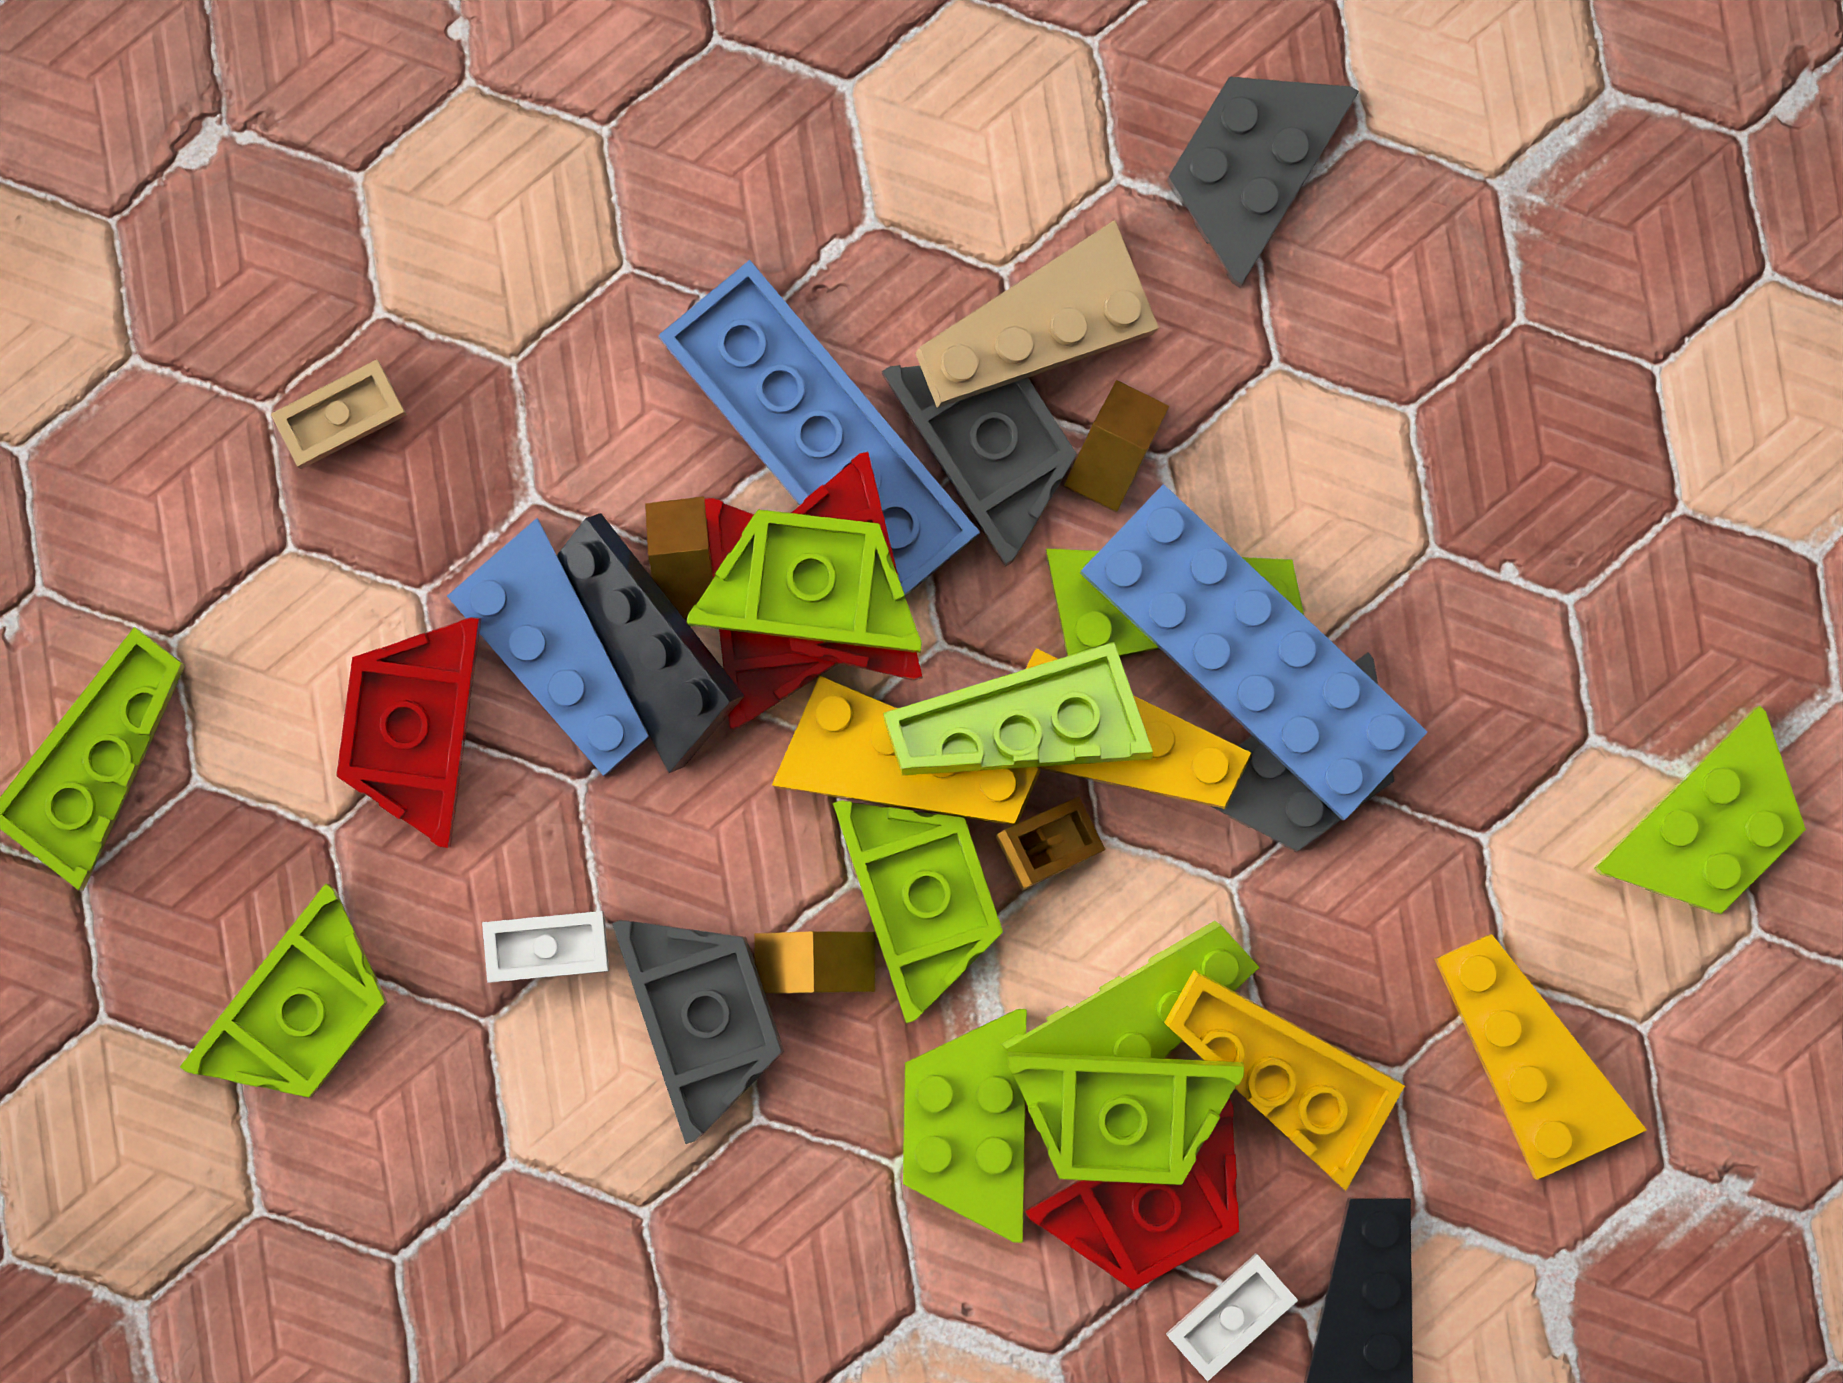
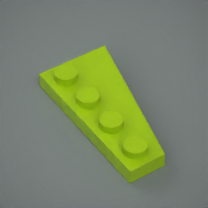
M1046 548V556L1067 656L1115 642L1120 657L1160 649L1080 574V571L1099 551ZM1242 557L1304 615L1292 559Z
M136 627L130 631L0 796V829L79 891H84L185 667V664Z
M1213 921L1150 957L1146 965L1123 978L1119 975L1100 986V991L1071 1008L1066 1006L1046 1017L1047 1022L1023 1036L1019 1033L1001 1044L1008 1052L1164 1059L1183 1041L1164 1022L1193 970L1235 991L1260 967L1221 924Z

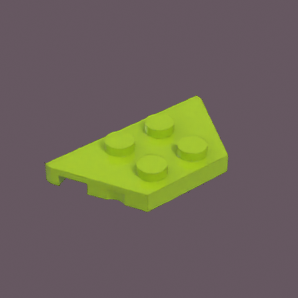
M758 509L742 532V537L732 552L728 553L716 571V576L698 603L689 612L687 619L689 626L921 653L922 642L878 523Z
M1760 705L1753 708L1593 868L1600 875L1622 880L1645 888L1647 891L1686 902L1690 906L1714 914H1722L1806 830L1766 711Z
M843 800L835 802L833 805L906 1024L913 1022L1003 933L966 820L963 817L930 814L893 807L887 808Z
M325 883L180 1065V1068L187 1073L225 1079L235 1083L278 1090L308 1098L314 1096L387 1004L386 997L336 889Z
M1016 1009L905 1062L903 1185L1013 1243H1023L1025 1099L1014 1075H1012L1008 1067V1051L1001 1043L1019 1033L1022 1036L1026 1034L1027 1009Z
M1008 1052V1067L1012 1075H1014L1028 1105V1111L1043 1138L1048 1149V1155L1059 1179L1182 1185L1196 1161V1155L1201 1146L1209 1138L1220 1119L1219 1115L1231 1093L1244 1076L1243 1062Z

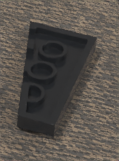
M602 513L587 517L559 551L557 557L669 773L686 766L742 700L744 694L687 624L682 615Z
M1348 1198L1330 1270L1331 1276L1324 1305L1321 1308L1316 1329L1317 1335L1304 1383H1413L1411 1199Z

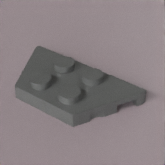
M1229 77L1168 176L1167 182L1180 203L1186 206L1195 220L1194 225L1205 242L1211 245L1226 268L1227 276L1232 284L1240 288L1357 97L1359 91L1351 86Z
M889 366L882 371L883 377L1006 567L1016 558L1075 460L1077 453L1028 378L937 408L921 366Z
M1368 652L1354 663L1378 685L1374 659ZM1253 736L1239 745V747L1251 752L1252 757L1226 809L1210 806L1242 825L1253 828L1268 836L1271 840L1294 852L1302 849L1341 820ZM1393 770L1358 807L1394 782Z
M627 920L614 922L612 925L685 1144L697 1141L784 1052L747 938Z

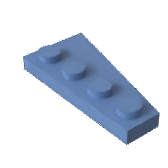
M538 518L447 595L466 619L470 617L482 618L480 635L604 777L650 738Z

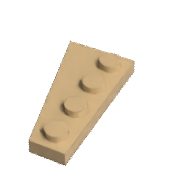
M1114 220L920 346L915 354L936 407L939 408L1151 336L1159 327L1117 223Z

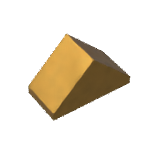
M1116 380L1092 424L1064 487L1117 513L1170 406Z
M704 496L645 503L648 558L651 576L684 619H688L689 612L698 603L713 580Z
M1080 796L1005 829L996 835V839L1022 891L1106 850Z
M808 931L754 934L755 965L765 994L875 992V932Z

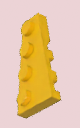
M1036 648L1026 669L1057 660V658ZM1134 696L1153 750L1152 759L1038 767L1040 770L1092 779L1096 782L1148 791L1152 794L1226 809L1252 757V753Z
M819 675L772 783L773 787L779 789L805 791L830 797L856 799L894 807L939 812L945 815L1016 825L1021 818L1041 770L1038 767L902 775L883 713L898 708Z
M1488 934L1434 958L1534 1179L1543 1178L1647 1131L1492 934Z
M1193 970L1164 1022L1205 1061L1243 1062L1244 1076L1239 1085L1235 1086V1089L1345 1191L1348 1189L1405 1085L1393 1077Z

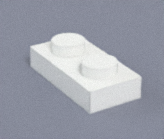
M604 911L482 922L487 983L609 971Z
M1255 1253L1171 1328L1166 1335L1208 1382L1298 1300L1259 1255Z

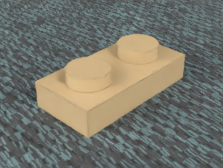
M377 359L271 413L297 467L300 469L407 415Z

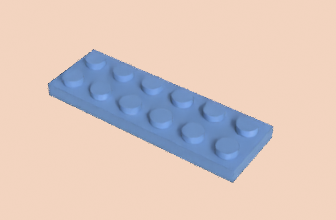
M748 260L658 335L660 341L799 506L822 484L824 486L849 465L851 460L859 453L868 451L899 581L905 597L980 535L979 530L751 260Z
M1164 484L1080 571V574L1343 821L1427 733L1413 717Z

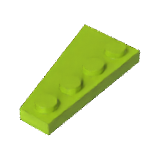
M1115 642L883 713L884 722L902 775L1146 760L1153 757V750Z

